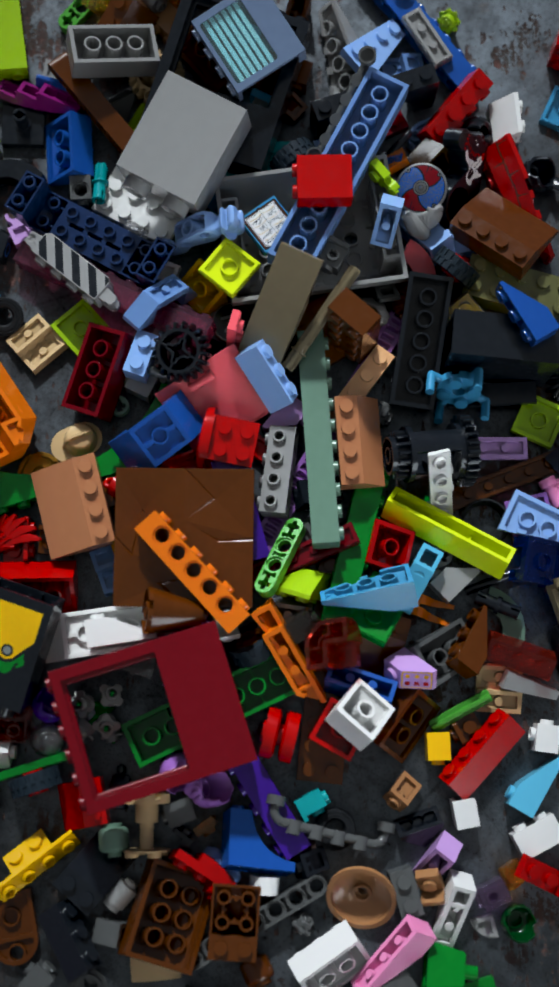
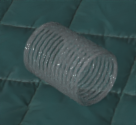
M128 220L124 225V229L127 228L128 231L144 239L147 238L149 233L147 228L132 220Z

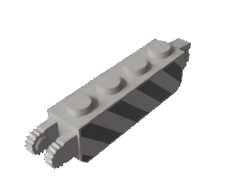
M32 231L24 239L35 255L34 261L42 268L48 267L51 275L60 281L62 278L66 282L65 285L72 292L76 293L78 291L81 293V298L90 306L95 304L101 308L104 305L112 312L120 310L121 304L114 293V285L110 282L109 277L54 234L46 233L41 236Z

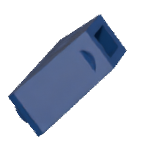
M504 281L499 282L495 289L496 297L507 308L510 320L518 325L521 330V337L526 343L533 347L558 331L559 324L548 307Z

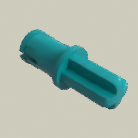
M98 162L95 165V175L92 180V202H96L98 205L105 204L106 188L109 186L107 181L108 167L104 162Z

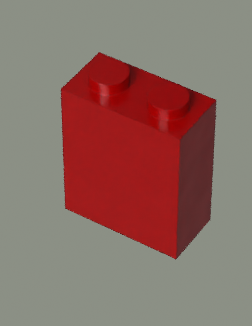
M352 154L296 155V164H292V178H296V185H292V199H297V207H351L353 199Z

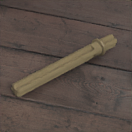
M349 265L295 346L290 347L292 350L282 363L283 367L292 372L301 359L306 357L305 353L328 321V306L346 287L350 289L360 275L361 271L357 267Z

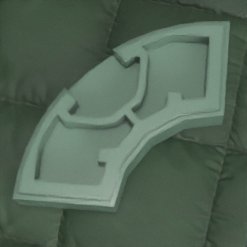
M491 586L489 587L488 594L497 598L499 596L503 597L504 601L517 605L503 591ZM521 611L517 621L498 612L494 614L501 625V636L525 641L526 629Z

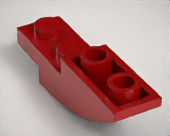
M173 849L168 857L174 861L173 866L185 872L187 869L193 873L192 878L202 884L207 882L202 891L208 894L207 899L211 902L213 883L237 885L231 876L205 853H197L195 857H192L181 849Z
M523 853L514 875L559 897V870Z

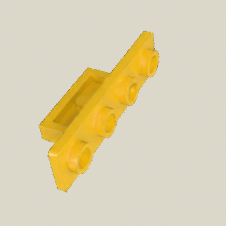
M39 829L6 854L2 859L10 870L11 875L0 883V900L6 902L14 897L22 888L32 883L48 868L53 867L57 861L80 845V840L72 830H68L51 843L45 832Z

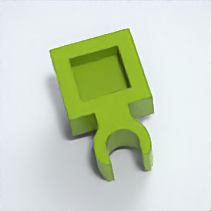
M377 157L369 163L368 169L370 179L374 183H378L381 188L385 187L389 195L395 196L399 192V184L390 177L391 173Z

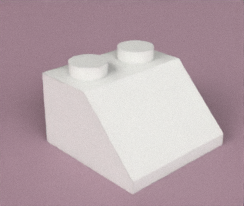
M359 678L325 718V721L359 751H362L375 739L395 708Z

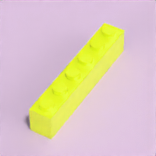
M397 486L388 497L381 517L385 520L416 532L415 535L499 580H501L517 550Z

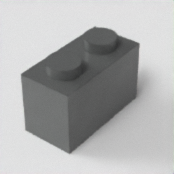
M406 864L386 870L389 881L396 892V907L400 919L403 920L407 914L414 917L425 915L412 867Z

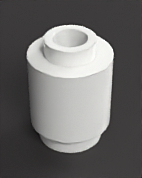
M120 877L105 895L106 898L103 900V903L115 914L123 911L136 896L137 884L129 877L126 879Z

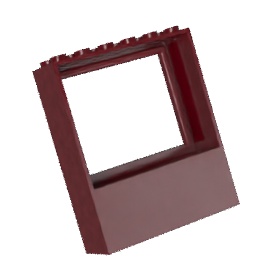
M215 621L47 672L49 678L45 679L48 693L50 695L54 694L55 702L51 703L55 717H60L62 725L58 726L60 736L63 741L67 740L69 749H65L66 757L69 764H74L76 771L72 773L75 788L80 787L82 796L78 797L82 812L87 811L88 816L258 760ZM156 658L187 765L98 794L67 685Z

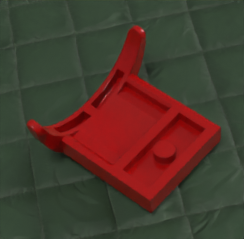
M210 406L205 413L196 454V468H204V461L207 459L251 469L261 424L215 414L216 407Z

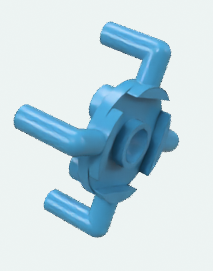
M476 367L472 372L459 371V374H452L451 371L441 375L433 370L428 371L425 393L433 395L435 382L438 383L436 397L439 400L435 403L434 423L441 424L443 422L444 406L447 403L454 405L456 408L464 409L468 404L475 401L481 404L480 419L482 421L489 420L490 399L481 394L483 384V369L481 367Z

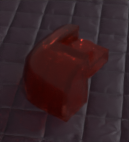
M340 617L316 622L317 624L311 629L308 637H305L306 670L334 671L361 666L359 644H363L359 626L354 619Z

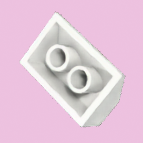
M344 920L336 924L323 936L315 939L305 949L297 952L287 962L302 987H342L354 978L371 957L348 922Z

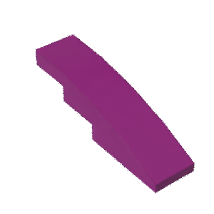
M5 79L0 81V99L10 103L52 113H66L69 110L78 113L81 108L68 92L46 82L40 88L26 81H23L20 86Z

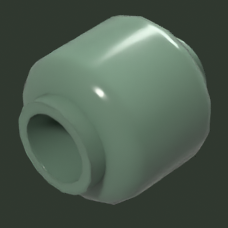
M122 822L103 824L104 828L98 831L100 852L107 853L108 858L121 857L123 850L129 849L128 828L122 826Z

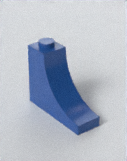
M233 805L223 813L221 867L224 870L288 876L295 872V862L278 857L261 841L254 825L253 810L245 809L242 805Z

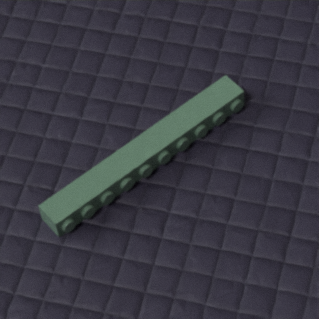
M323 329L305 353L306 357H303L299 362L312 549L340 548V540H344L343 526L339 527L338 518H342V504L337 505V496H341L340 483H335V475H339L338 461L333 459V454L337 453V442L332 440L331 432H335V419H330V412L334 411L333 398L328 396V391H332L331 377L327 378L326 371L330 370V357H325V350H329L328 337H324ZM305 330L297 331V341Z

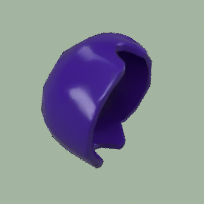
M44 687L35 694L31 702L32 711L39 720L45 723H57L61 718L55 717L51 703L55 702L54 694L50 695L47 688Z

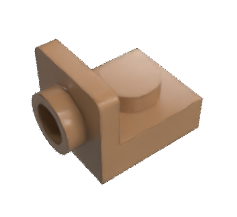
M403 771L382 798L386 800L389 807L401 812L410 804L422 785L406 771Z
M439 869L415 870V880L421 891L422 906L444 905L445 883Z

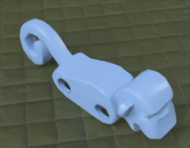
M228 205L225 209L221 207L219 215L210 211L196 212L175 224V242L171 239L163 240L176 246L171 256L184 254L193 246L215 241L221 235L233 241L237 236L245 232L244 213L242 210H237L233 205Z

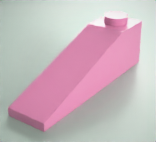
M407 914L350 981L352 986L382 987L420 959L437 940L428 922Z

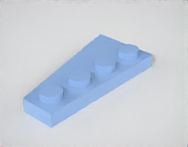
M390 19L343 47L339 54L353 71L357 73L361 65L358 58L360 49L364 46H371L376 51V61L371 67L379 70L405 36V33L393 19Z

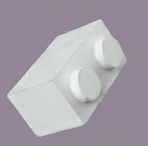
M544 810L536 813L532 821L526 824L523 821L512 827L513 831L508 833L520 857H522L523 853L535 857L559 844V823L553 813H545Z

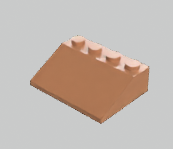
M94 453L70 458L31 473L51 560L114 545L115 530L97 457Z

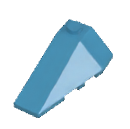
M408 563L379 570L380 575L368 578L367 575L359 577L360 580L352 585L351 583H343L320 591L323 606L384 611L401 610L403 612L419 607Z

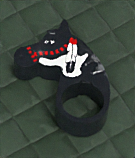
M449 127L445 130L442 142L443 146L449 150L448 156L451 167L445 174L448 190L446 198L441 204L444 209L439 224L449 225L459 210L479 193L484 170V155L492 135L484 136L481 132H471L464 128Z

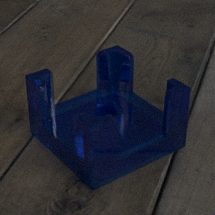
M531 535L515 536L513 547H522L520 569H511L508 581L538 584V587L545 589L546 586L554 584L553 579L559 577V542Z

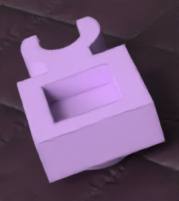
M5 214V219L10 226L7 229L16 248L19 249L26 246L27 244L24 239L32 231L17 218L10 219L9 215Z

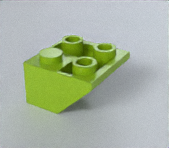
M302 568L284 576L275 595L294 597L299 602L316 604L317 600H321L320 591L328 589L332 574L310 568Z

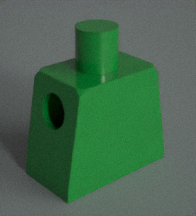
M435 942L423 955L422 987H464L465 980L477 981L478 967L466 965V953Z

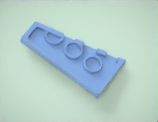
M516 489L496 530L559 543V509Z

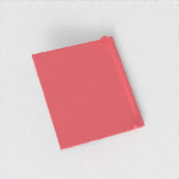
M234 343L207 359L206 361L209 362V366L202 365L205 373L202 374L197 371V379H193L190 376L189 382H184L183 379L180 383L174 381L155 393V396L163 405L165 400L181 389L203 420L210 406L216 407L215 414L250 422H256L269 414L266 406L235 360L239 351ZM200 433L188 443L192 450L196 449V454Z

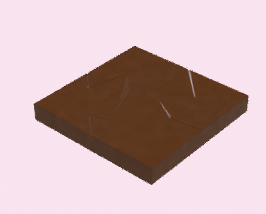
M116 468L113 606L142 607L147 587L157 588L199 602L134 530L135 527L156 510L159 514L163 511L172 520L169 525L175 531L179 528L188 538L185 542L190 548L195 546L202 553L203 557L200 559L206 566L209 563L212 564L219 572L216 577L222 583L226 580L235 590L232 594L236 599L242 598L250 608H253L255 470ZM166 529L160 530L157 534V539L160 542H165L169 538V532ZM178 546L173 550V557L176 560L184 557L185 550L183 547ZM196 563L188 568V573L192 577H197L201 572L200 566ZM207 581L204 585V591L209 595L215 593L216 584L213 581ZM224 598L220 601L219 606L220 608H232V602L230 599Z

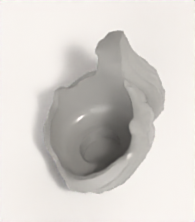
M437 204L434 208L427 207L426 211L414 213L410 210L402 211L401 217L407 232L419 240H427L431 234L430 230L440 222L444 208L441 204Z

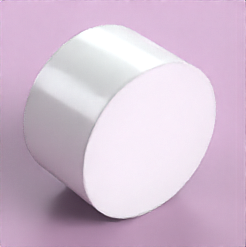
M258 873L250 874L249 886H261L260 896L279 895L280 876Z

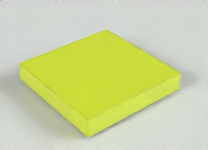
M225 238L201 265L198 273L233 299L261 267V263L233 241Z

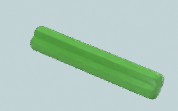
M484 689L429 721V724L434 732H438L490 703L492 697L489 691Z

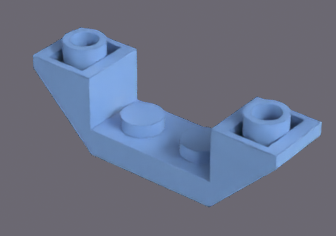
M171 274L143 290L124 313L122 319L139 332L154 322L157 310L174 300L184 305L195 299L198 294L176 275Z

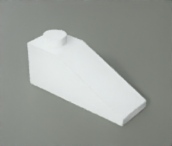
M103 613L90 615V619L84 620L86 643L89 649L160 638L158 633L142 634L140 627L104 617Z
M450 869L444 882L445 904L438 905L432 931L437 938L436 943L453 948L477 891L472 874Z

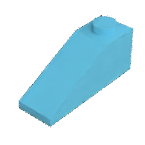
M556 754L517 780L514 785H509L504 794V797H506L504 803L533 819L559 772V754Z

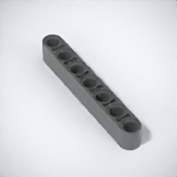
M318 873L311 877L303 878L279 892L278 896H272L260 903L259 917L262 922L258 926V934L323 896L327 890V883L323 875ZM319 879L323 882L320 890L314 891L310 888L312 880ZM294 891H299L302 894V899L297 903L289 899L290 894ZM278 903L282 907V911L277 915H273L269 911L270 905ZM209 934L201 940L198 951L200 960L195 963L193 971L213 961L207 960Z

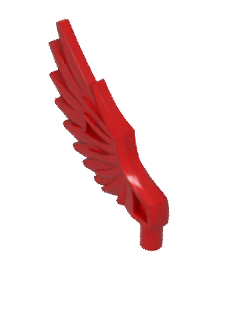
M3 514L0 517V553L17 549V546H15L17 544L42 541L41 537L28 534L36 531L37 527L31 525L21 526L27 521L25 517L16 519L18 517L16 514H12L9 517L7 514Z

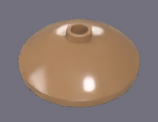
M364 866L344 868L330 879L326 890V902L331 913L341 922L346 920L350 927L373 929L382 926L389 921L396 909L397 896L392 883L382 873Z

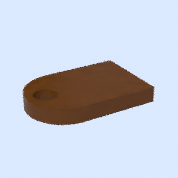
M32 887L21 889L6 902L0 900V962L9 966L22 965L34 956L40 943ZM14 946H20L23 949L24 954L22 958L16 959L12 956L11 950Z

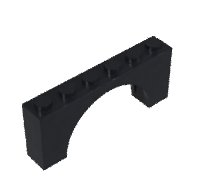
M433 63L391 76L409 85L405 102L411 105L413 113L433 107L440 83ZM347 90L311 102L309 127L314 140H319L320 136L326 132L330 124V116L336 113L340 105V97Z

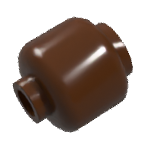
M256 953V963L243 962L240 965L241 974L248 987H264L272 982L271 978L274 976V970L267 954Z

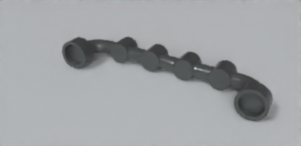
M364 46L360 49L358 58L361 65L357 73L352 75L351 84L347 92L340 97V105L336 113L330 116V124L326 132L320 136L318 147L309 148L305 155L322 154L369 66L373 65L376 61V51L373 47Z
M267 794L266 804L270 805V816L277 825L286 828V834L299 836L300 832L308 833V839L322 842V837L331 839V845L344 847V843L353 844L352 850L366 852L367 848L378 849L387 842L389 835H394L396 825L384 821L377 822L376 831L380 832V836L377 839H370L340 830L304 823L295 819L284 818L279 814V807L284 808L286 797Z

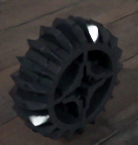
M182 321L181 325L178 322H173V328L170 325H165L166 333L161 330L158 331L161 338L153 339L158 344L157 347L151 348L157 354L151 358L158 361L154 366L157 369L161 368V375H167L168 380L172 381L175 379V382L180 383L182 379L184 382H189L190 376L193 379H197V371L202 374L205 373L202 365L209 366V362L205 361L206 357H211L212 354L206 352V350L212 346L205 343L209 338L206 335H202L203 330L201 328L196 329L195 324L191 323L188 325V322ZM184 334L183 338L180 337L177 343H170L175 337ZM192 339L195 341L196 344V354H194L192 351ZM174 348H177V349H179V350L182 349V350L184 351V353L189 354V356H186V355H183V356H182V355H181L178 351H176ZM167 350L171 353V365L167 359ZM186 361H193L187 368L179 370L180 366L183 367Z

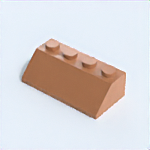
M360 395L334 396L333 404L340 490L385 487L378 399Z

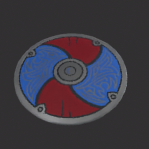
M416 163L407 167L396 181L400 186L396 196L405 198L402 208L406 211L410 210L414 213L424 212L427 210V207L434 208L437 204H442L447 195L448 185L444 173L430 163Z

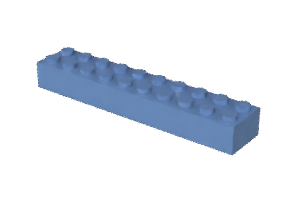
M371 66L368 68L321 154H352L353 196L369 169V163L376 156L403 106L409 89L408 84ZM296 200L267 253V262L272 264L282 241L319 258L328 242V238L335 232L347 207H297Z

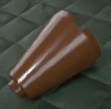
M147 587L145 590L142 606L144 620H141L142 634L189 629L201 625L202 622H206L207 609L203 608L201 603L153 587Z

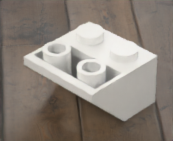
M513 92L488 105L485 119L490 123L492 130L489 146L508 133L511 134L516 146L520 143L521 135L525 132V121L521 120L523 103L522 100H519L518 92Z

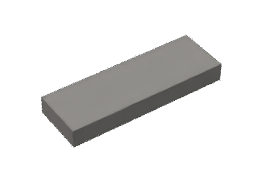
M420 7L402 16V23L429 63H433L435 69L453 59V55Z

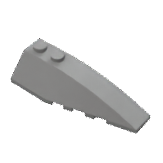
M330 0L318 11L321 35L325 38V47L323 49L324 56L328 59L329 67L326 70L327 76L331 80L329 91L330 95H334L348 90L351 84V77L355 74L339 52L343 47L357 40L358 37L337 1Z

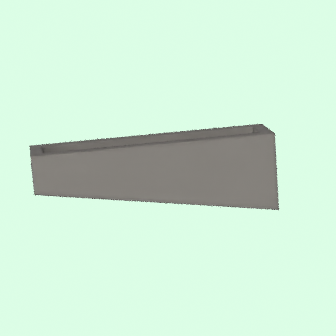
M505 668L498 684L502 689L557 700L559 696V691L556 688Z

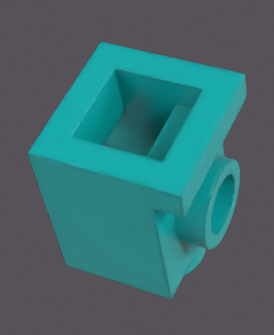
M318 787L294 800L305 823L309 821L307 816L310 814L312 817L318 816L325 811L323 807L331 802L326 791L322 790L320 792Z

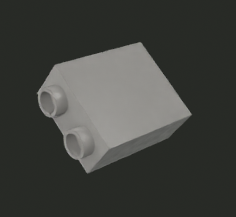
M168 70L116 163L125 178L122 187L143 200H146L149 192L164 199L161 207L169 214L182 220L185 219L188 212L194 214L205 211L252 127L247 109Z

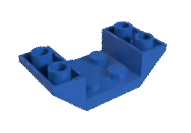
M180 389L165 400L163 405L128 431H123L108 442V444L127 468H156L191 442L201 432L203 419Z

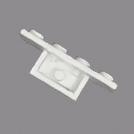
M447 448L429 452L427 458L430 504L453 516L452 491H454V485L452 481L453 465L451 462V451Z

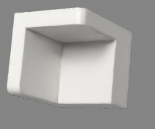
M449 798L453 824L457 830L481 826L474 798L458 801L454 798Z

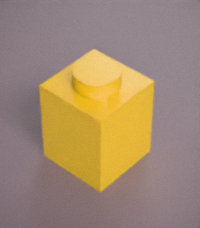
M424 732L425 760L431 761V765H445V760H451L450 732Z

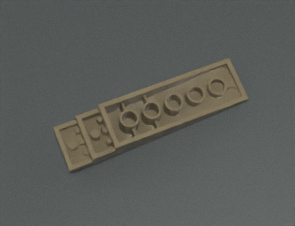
M283 241L280 243L239 345V352L263 339L272 348L276 361L282 365L309 303L310 295L317 282L316 279L324 260Z

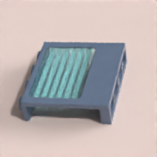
M223 0L191 21L194 29L191 31L197 43L202 42L205 47L203 52L209 61L213 59L216 64L214 68L221 79L225 77L228 82L226 84L228 91L232 96L236 95L240 101L244 99L243 91L294 58L299 63L306 59V49L273 0Z

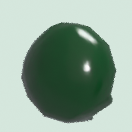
M523 904L509 905L501 916V927L504 934L519 944L528 943L536 936L534 926L537 920L530 908Z

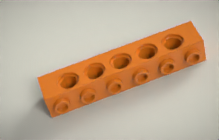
M154 510L134 530L227 633L230 634L250 615L248 612L250 606L242 598L236 599L232 594L235 591L226 580L222 583L216 577L219 572L211 563L206 566L200 559L203 557L202 553L195 546L190 548L185 541L188 538L179 528L175 531L169 525L172 520L163 511L159 514ZM162 529H166L169 532V538L165 542H160L157 539V534ZM178 546L183 547L185 550V555L180 560H176L173 557V550ZM196 563L200 566L201 572L197 577H192L188 573V568ZM207 581H213L217 587L215 593L211 595L204 591V585ZM224 598H228L232 602V609L228 612L222 611L219 606L220 601Z

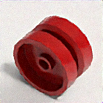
M270 706L267 720H264L261 732V747L258 756L270 759L273 756L275 745L279 746L278 761L290 764L299 730L301 713L289 711L285 724H281L282 709Z

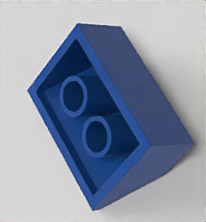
M69 110L45 126L48 185L50 186L70 185L69 176L91 174V177H94L91 119L86 115Z

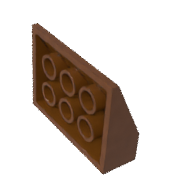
M487 187L466 203L449 223V230L452 232L454 240L519 280L524 277L558 233L557 229Z
M147 858L117 954L191 976L212 902L207 899L208 894L202 891L207 882L202 884L192 878L193 873L187 869L184 872L173 866L172 863L160 859Z

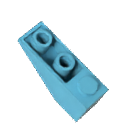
M425 542L420 547L410 566L417 600L421 597L444 555L442 551ZM413 609L410 611H406L405 613L411 615Z

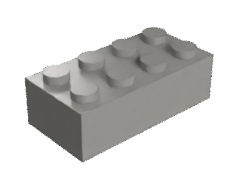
M153 24L67 26L66 47L72 78L148 77L156 75L160 57Z

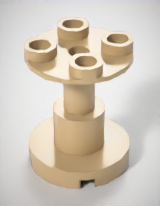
M158 792L125 803L135 805V823H140V847L123 850L125 858H139V856L147 854V858L157 859L168 855L170 848L154 847V823L159 822V804L170 803V793Z

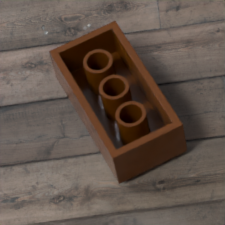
M346 287L328 306V341L335 348L340 347L350 361H356L361 364L378 343L381 315Z

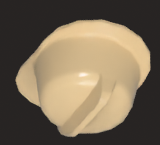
M76 423L55 434L51 442L52 454L62 462L70 458L94 453L101 446L102 433L93 423Z

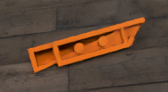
M270 598L251 613L252 618L265 632L262 634L263 640L296 696L316 699L320 703L327 702L324 690L273 598Z

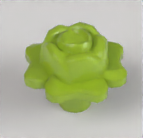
M450 8L446 11H441L437 22L442 32L445 31L449 35L451 32L458 31L457 26L461 22L458 19L457 12H452Z

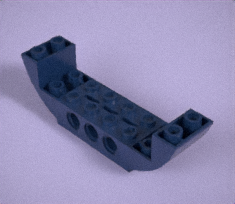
M26 170L4 205L14 217L31 231L41 236L46 233L54 234L101 272L125 284L128 283L143 288L154 285L176 249L175 245L159 237L152 243L52 192L44 178Z

